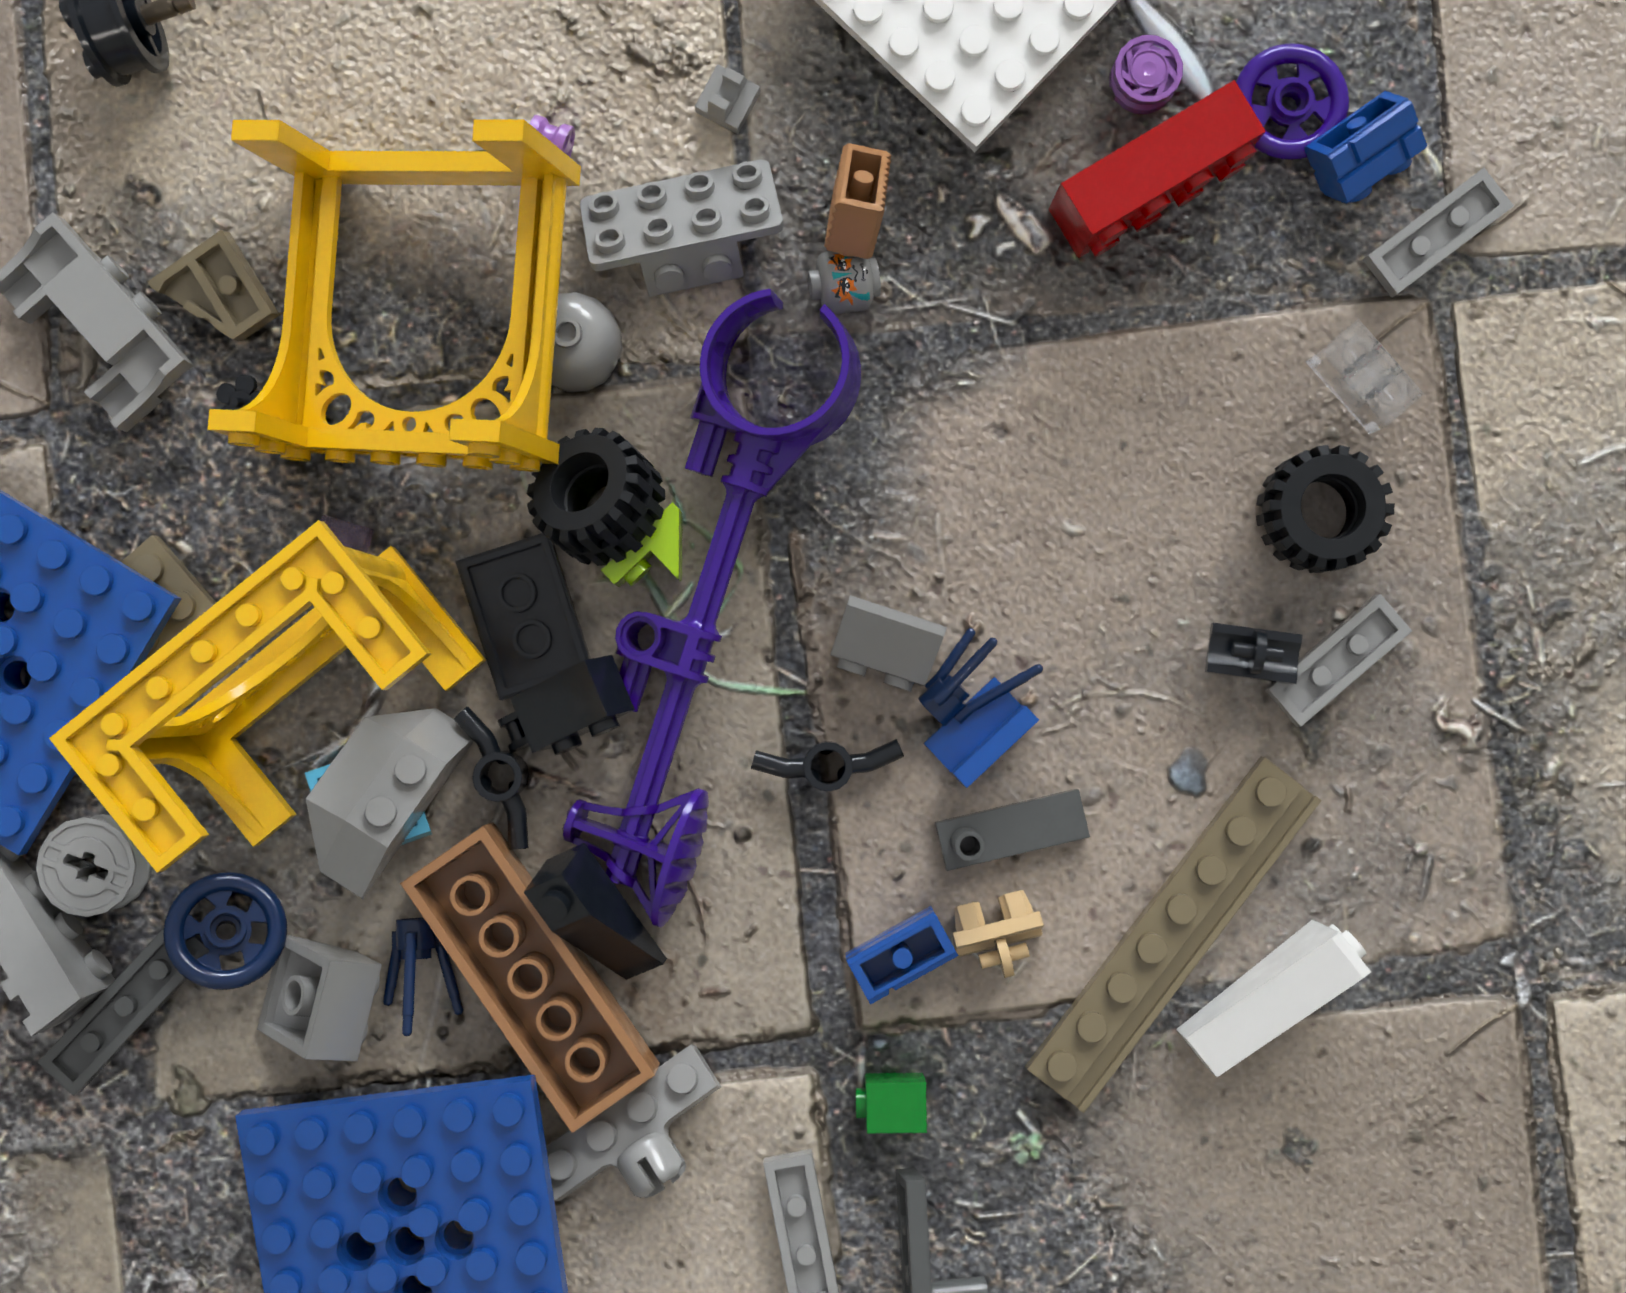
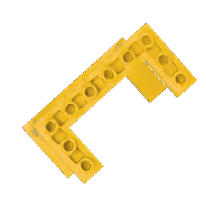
M474 119L472 141L485 151H329L281 120H233L231 141L294 176L283 324L276 361L261 392L249 404L240 409H209L207 430L228 435V444L255 447L254 451L279 454L281 459L293 461H310L311 453L325 454V460L330 462L355 463L356 455L370 456L371 463L400 465L401 457L416 458V465L444 468L447 465V459L463 460L462 467L471 469L492 470L493 463L509 465V469L526 472H539L540 463L558 464L560 444L547 438L567 186H580L581 166L524 119ZM342 184L521 186L511 317L506 341L497 361L486 377L460 399L446 406L426 411L409 412L391 409L380 405L361 392L341 365L333 341L332 303ZM325 372H330L333 375V385L327 386L324 379ZM505 378H509L504 391L510 393V401L503 394L496 391L498 382ZM348 395L351 400L349 413L339 423L329 425L326 420V411L329 404L338 396ZM482 400H490L498 408L500 417L495 420H477L475 407ZM370 412L374 415L373 425L366 422L358 424L363 413ZM454 416H462V417H463V419H452V418H453ZM414 418L416 426L414 430L408 431L407 422ZM429 426L433 432H428Z
M318 520L49 739L153 869L159 873L168 869L205 839L209 833L154 765H171L199 780L253 847L258 846L297 814L237 741L236 738L347 648L381 690L391 688L422 662L445 691H449L483 664L486 659L395 547L390 546L379 556H374L343 546L325 522ZM310 606H314V608L311 611H309L300 620H298L295 624H293L290 628L283 632L279 637H277L274 641L267 645L263 650H261L258 654H256L253 658L246 662L242 667H240L237 671H235L232 675L225 679L221 684H219L216 688L209 692L205 697H203L200 701H198L195 705L188 709L184 714L175 717L184 708H186L189 704L196 700L200 695H202L205 691H207L210 687L217 683L221 678H223L226 674H228L231 670L238 666L242 661H244L247 657H249L252 653L259 649L263 644H265L268 640L275 636L279 631H281L284 627H286L289 623L296 619Z

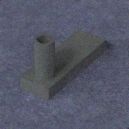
M1071 789L935 822L947 871L1090 837L1079 789Z
M915 1167L896 1169L902 1292L988 1293L984 1276L931 1281L926 1179Z

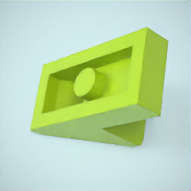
M673 502L664 509L662 518L654 521L653 526L656 530L651 538L647 535L641 541L642 548L636 553L629 550L626 552V559L617 563L612 559L601 569L614 585L620 587L627 582L630 586H633L651 569L652 565L648 560L653 555L679 581H682L683 513Z

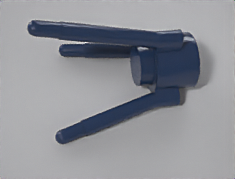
M969 628L955 645L938 672L925 684L927 690L918 699L942 725L946 726L953 718L962 724L973 712L1040 674L1043 671V666L1036 664L967 704L964 703L970 694L961 684L998 644L996 638H990L954 676L950 675L949 673L976 634L973 628Z
M424 918L396 919V931H392V950L383 1003L385 1006H390L393 1003L401 959L405 960L402 1007V1034L404 1036L412 1034L416 959L432 958L431 948L436 949L453 1011L456 1015L463 1013L460 993L449 954Z

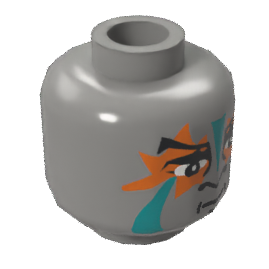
M826 251L818 256L816 270L807 272L810 299L820 300L821 306L825 304L834 314L868 310L872 305L873 298L880 297L881 294L880 272L876 258L847 257L836 252Z

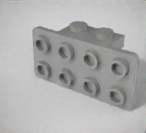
M762 159L703 172H695L666 180L648 182L614 191L601 192L586 196L580 201L586 247L591 268L595 271H603L640 263L649 297L744 277L737 242L777 234L784 228L770 164Z

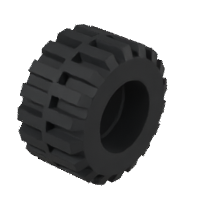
M595 427L592 433L587 429L576 431L575 437L572 439L568 436L563 437L558 441V444H560L558 464H542L539 472L532 473V476L536 479L534 483L528 484L527 495L532 498L527 503L528 512L534 517L532 522L547 538L581 563L589 565L592 561L597 566H603L608 564L610 558L616 563L626 559V552L632 550L636 553L643 547L641 543L646 535L651 538L656 530L653 526L654 521L662 518L664 509L659 503L665 500V489L660 486L663 482L660 473L654 469V466L630 442L613 430L609 433L605 428ZM606 486L601 497L587 508L591 498L601 488Z
M1328 445L1317 446L1282 462L1275 468L1276 472L1267 476L1262 485L1266 490L1258 495L1256 506L1262 507V514L1256 516L1257 526L1264 525L1267 534L1261 536L1265 546L1274 545L1277 550L1273 555L1279 561L1287 559L1291 561L1289 567L1299 571L1309 569V573L1331 572L1359 564L1367 559V554L1375 553L1381 547L1382 543L1379 541V538L1387 536L1392 527L1391 524L1385 522L1387 516L1394 515L1395 503H1386L1385 495L1391 494L1393 491L1390 482L1381 485L1378 477L1384 472L1378 464L1368 467L1365 463L1369 457L1359 451L1351 455L1349 454L1350 447L1341 445L1329 449ZM1313 482H1321L1333 487L1341 495L1345 503V524L1340 533L1334 538L1329 539L1317 535L1307 526L1301 512L1302 497L1306 488Z

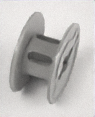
M107 814L65 821L48 834L39 849L36 864L40 888L50 903L67 914L84 917L125 907L140 896L150 880L152 869L149 862L112 816ZM95 856L94 864L82 860L84 858ZM97 866L107 869V871L95 873Z

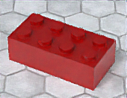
M1233 80L1063 181L1048 210L1078 258L1090 251L1097 257L1120 242L1118 237L1125 233L1128 228L1133 226L1136 232L1145 229L1162 217L1160 212L1175 201L1177 206L1181 207L1199 196L1204 191L1202 187L1214 177H1217L1219 182H1223L1241 171L1246 166L1244 162L1257 153L1254 146L1266 130L1238 84Z

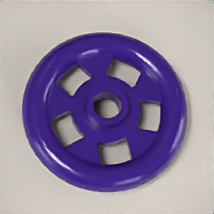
M1281 44L1260 52L1244 66L1236 81L1263 127L1269 118L1275 123L1287 127L1282 138L1266 131L1254 146L1260 152L1274 158L1286 160L1306 158L1305 146L1347 118L1349 92L1342 72L1327 55L1307 45ZM1296 64L1298 78L1286 77L1279 80L1277 66ZM1320 78L1327 89L1328 97L1316 101L1314 91L1308 83ZM1256 85L1269 88L1265 101L1266 106L1252 104V95ZM1282 98H1293L1297 104L1296 110L1285 109L1282 105ZM1311 114H1314L1323 124L1317 131L1308 136L1300 125Z

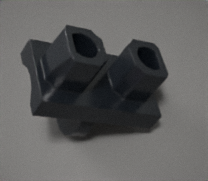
M1211 623L1205 672L1297 684L1298 658L1303 635Z

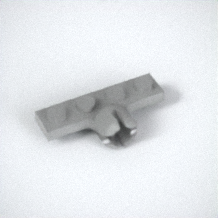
M689 1045L659 1066L655 1076L575 1132L571 1133L569 1130L546 1146L554 1201L563 1200L609 1166H615L619 1169L634 1196L639 1198L654 1196L665 1189L664 1183L671 1180L674 1183L685 1171L686 1163L669 1136V1126L678 1117L722 1087L695 1045Z

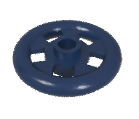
M234 872L211 874L187 886L173 901L164 923V945L173 966L189 981L215 990L240 988L263 977L279 959L287 938L286 914L276 894L258 879ZM233 892L243 894L253 900L248 912L245 913L234 906H227ZM205 898L215 906V909L211 910L202 922H198L190 915V912L197 903ZM252 923L267 924V935L264 944L249 943L252 934ZM220 925H233L236 929L235 935L228 940L220 939L216 935ZM196 935L201 936L203 945L209 950L207 954L198 959L192 956L186 945V941ZM242 952L243 966L231 970L221 969L220 956H230Z

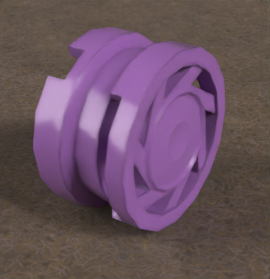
M1142 35L1131 39L1121 48L1109 74V87L1112 88L1115 95L1114 100L1123 109L1134 114H1150L1163 108L1172 98L1183 76V61L1179 51L1169 40L1157 35ZM1153 44H1156V45H1158V46H1160V47H1163L1165 50H1163V49H1161V48H1158V47L1154 46Z

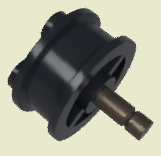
M59 0V9L66 24L76 33L83 48L82 56L89 73L95 79L103 77L111 85L120 87L130 82L133 73L147 69L157 74L167 70L170 60L169 48L161 21L175 17L178 13L183 14L195 10L196 4L194 0H156L153 2L151 0Z

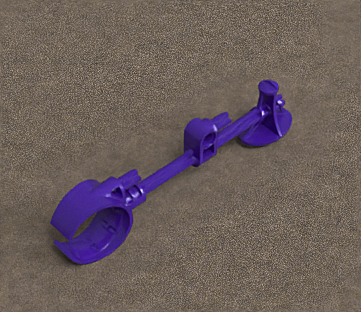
M771 289L748 294L727 307L712 324L702 346L700 356V376L702 382L690 417L692 420L699 422L685 469L713 477L727 432L735 434L733 441L738 443L736 453L729 454L727 462L732 464L729 475H722L720 480L726 488V497L689 613L685 619L676 621L661 615L636 611L626 615L616 628L615 640L617 649L615 654L624 657L620 675L635 710L633 711L638 712L652 667L663 670L667 679L627 807H609L579 799L567 811L566 822L562 828L565 841L577 846L585 843L591 853L606 861V874L613 883L633 888L651 919L652 925L660 928L672 917L677 904L681 903L688 890L687 881L691 880L697 867L695 857L701 855L704 844L702 833L707 830L709 798L706 790L698 788L661 804L658 803L694 691L699 685L708 682L709 676L704 674L707 662L714 663L716 657L711 654L714 641L721 642L722 636L719 635L716 629V622L754 503L762 497H767L768 492L811 445L823 441L841 427L855 406L860 390L861 364L857 347L848 330L824 304L819 309L820 318L834 333L842 358L837 384L827 401L804 420L778 428L757 426L737 412L731 403L727 389L726 373L729 356L736 340L746 327L767 313L783 309V302ZM649 624L654 630V642L647 650H642L637 640L638 633L641 628ZM681 805L655 838L651 840L648 835L655 814ZM593 811L623 816L620 828H614L587 818L588 812ZM678 820L670 843H662V839ZM582 831L612 841L614 844L612 854L580 838ZM642 854L648 856L650 899L636 876ZM656 860L663 863L658 881L656 880Z

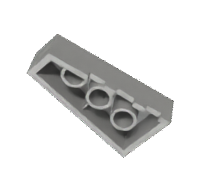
M0 845V965L7 975V979L0 985L10 1001H16L19 998L22 1000L30 1014L22 1022L29 1034L34 1036L75 1017L96 1001L115 981V978L111 974L113 969L109 960L100 951L92 949L81 935L83 928L78 919L50 903L40 888L37 872L31 869L22 857L23 855H17Z

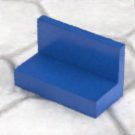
M993 677L968 702L1001 683ZM1008 692L973 712L962 724L953 718L946 726L942 725L923 744L964 787L968 788L1033 727L1039 719L1026 705H1021Z

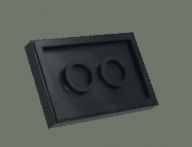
M543 533L455 561L500 701L509 699L583 660L591 659L554 542Z

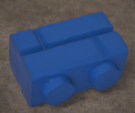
M1384 91L1305 146L1304 150L1311 167L1315 170L1314 175L1320 191L1324 195L1344 204L1357 202L1366 198L1372 192V186L1387 175L1397 174L1407 169L1412 163L1411 158L1427 147L1422 129L1417 125L1419 120L1413 103L1408 98Z
M931 906L845 953L846 961L870 1005L889 995L890 988L898 990L959 956Z

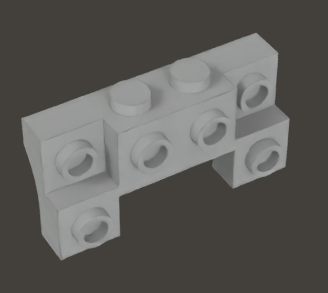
M52 212L34 228L20 251L0 269V293L14 306V314L29 324L36 321L55 304L105 362L113 365L87 388L84 393L91 400L99 402L112 417L110 422L116 429L128 432L163 401L159 395L192 367L193 364L166 334L168 332L158 322L157 318L162 313L157 306L141 291L135 295L124 283L129 278L125 270L109 255L103 259L98 257L65 219Z

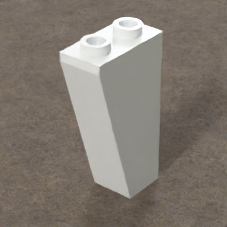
M1311 920L1176 1030L1206 1068L1218 1077L1370 974V969L1361 959L1367 953L1357 939L1347 930L1342 933L1333 924L1328 927Z

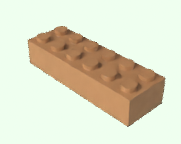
M491 822L473 832L400 884L531 1075H535L536 1082L571 1133H573L655 1076L660 1063L583 951L552 932L524 894V890L532 881V877L514 851L509 849L508 842L494 822Z

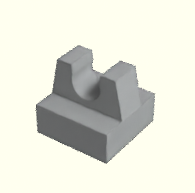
M717 64L695 105V111L722 127L739 134L761 93L760 86L747 80L740 73Z

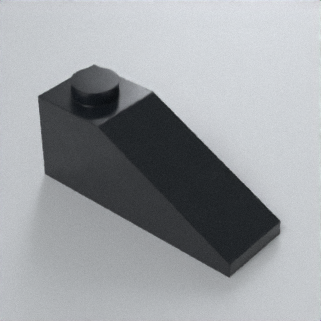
M585 843L547 859L524 890V894L552 932L626 980L661 966L667 960Z

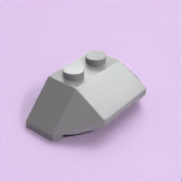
M437 708L364 717L306 797L319 869L322 874L361 899H364L474 742L454 719Z

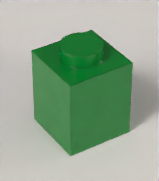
M923 1072L865 1073V1088H856L855 1098L856 1118H865L867 1134L927 1133L926 1080Z

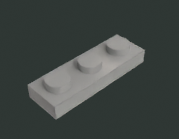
M1482 168L1366 256L1363 261L1391 298H1393L1514 205L1488 171Z
M1376 594L1298 660L1297 684L1272 682L1264 690L1296 727H1301L1409 635L1412 630L1381 594Z
M812 1149L764 1158L763 1165L788 1293H839Z

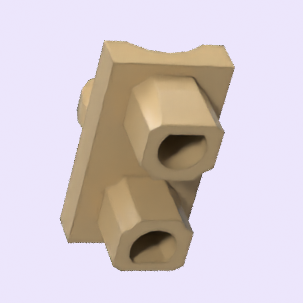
M1024 890L1007 893L998 897L1003 920L990 924H985L979 902L955 907L956 932L953 933V943L959 955L957 957L996 948L995 951L978 955L981 968L1000 965L1004 978L1014 976L1012 961L1027 958L1030 955L1026 943L1008 947V944L1042 936V927H1044L1040 911L1033 912Z

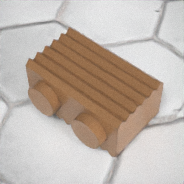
M851 143L843 146L833 188L824 244L828 251L847 257L855 256L869 259L873 256L885 210L892 156L889 152Z

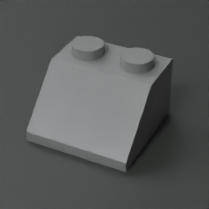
M850 595L830 656L839 658L837 668L864 677L867 668L886 674L883 683L911 692L914 683L925 686L947 627Z
M287 935L284 949L272 968L257 1030L304 1059L358 1061L361 1045L367 1036V1021L373 998L380 984L379 974L382 964L353 950Z

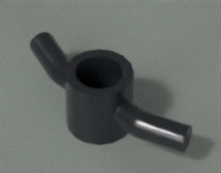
M467 706L454 718V721L477 744L483 757L474 767L472 776L474 787L479 795L485 799L502 802L507 814L509 849L529 848L527 813L519 794L528 783V766L523 758L515 752L501 751L492 731ZM494 761L501 765L509 764L514 771L515 778L509 783L508 791H499L492 786V781L488 777V771Z
M897 739L869 752L849 754L842 745L836 742L823 741L811 747L805 758L787 759L756 750L751 769L788 779L806 777L813 787L820 791L830 792L844 786L852 774L877 770L903 758L904 754ZM834 751L838 752L845 764L838 770L837 779L830 782L821 781L819 772L811 768V761L818 752L825 755Z

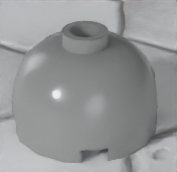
M578 292L559 293L552 386L566 392L589 391L605 383L612 375L611 372L616 367L618 359L620 361L623 352L622 332L612 312L596 298Z

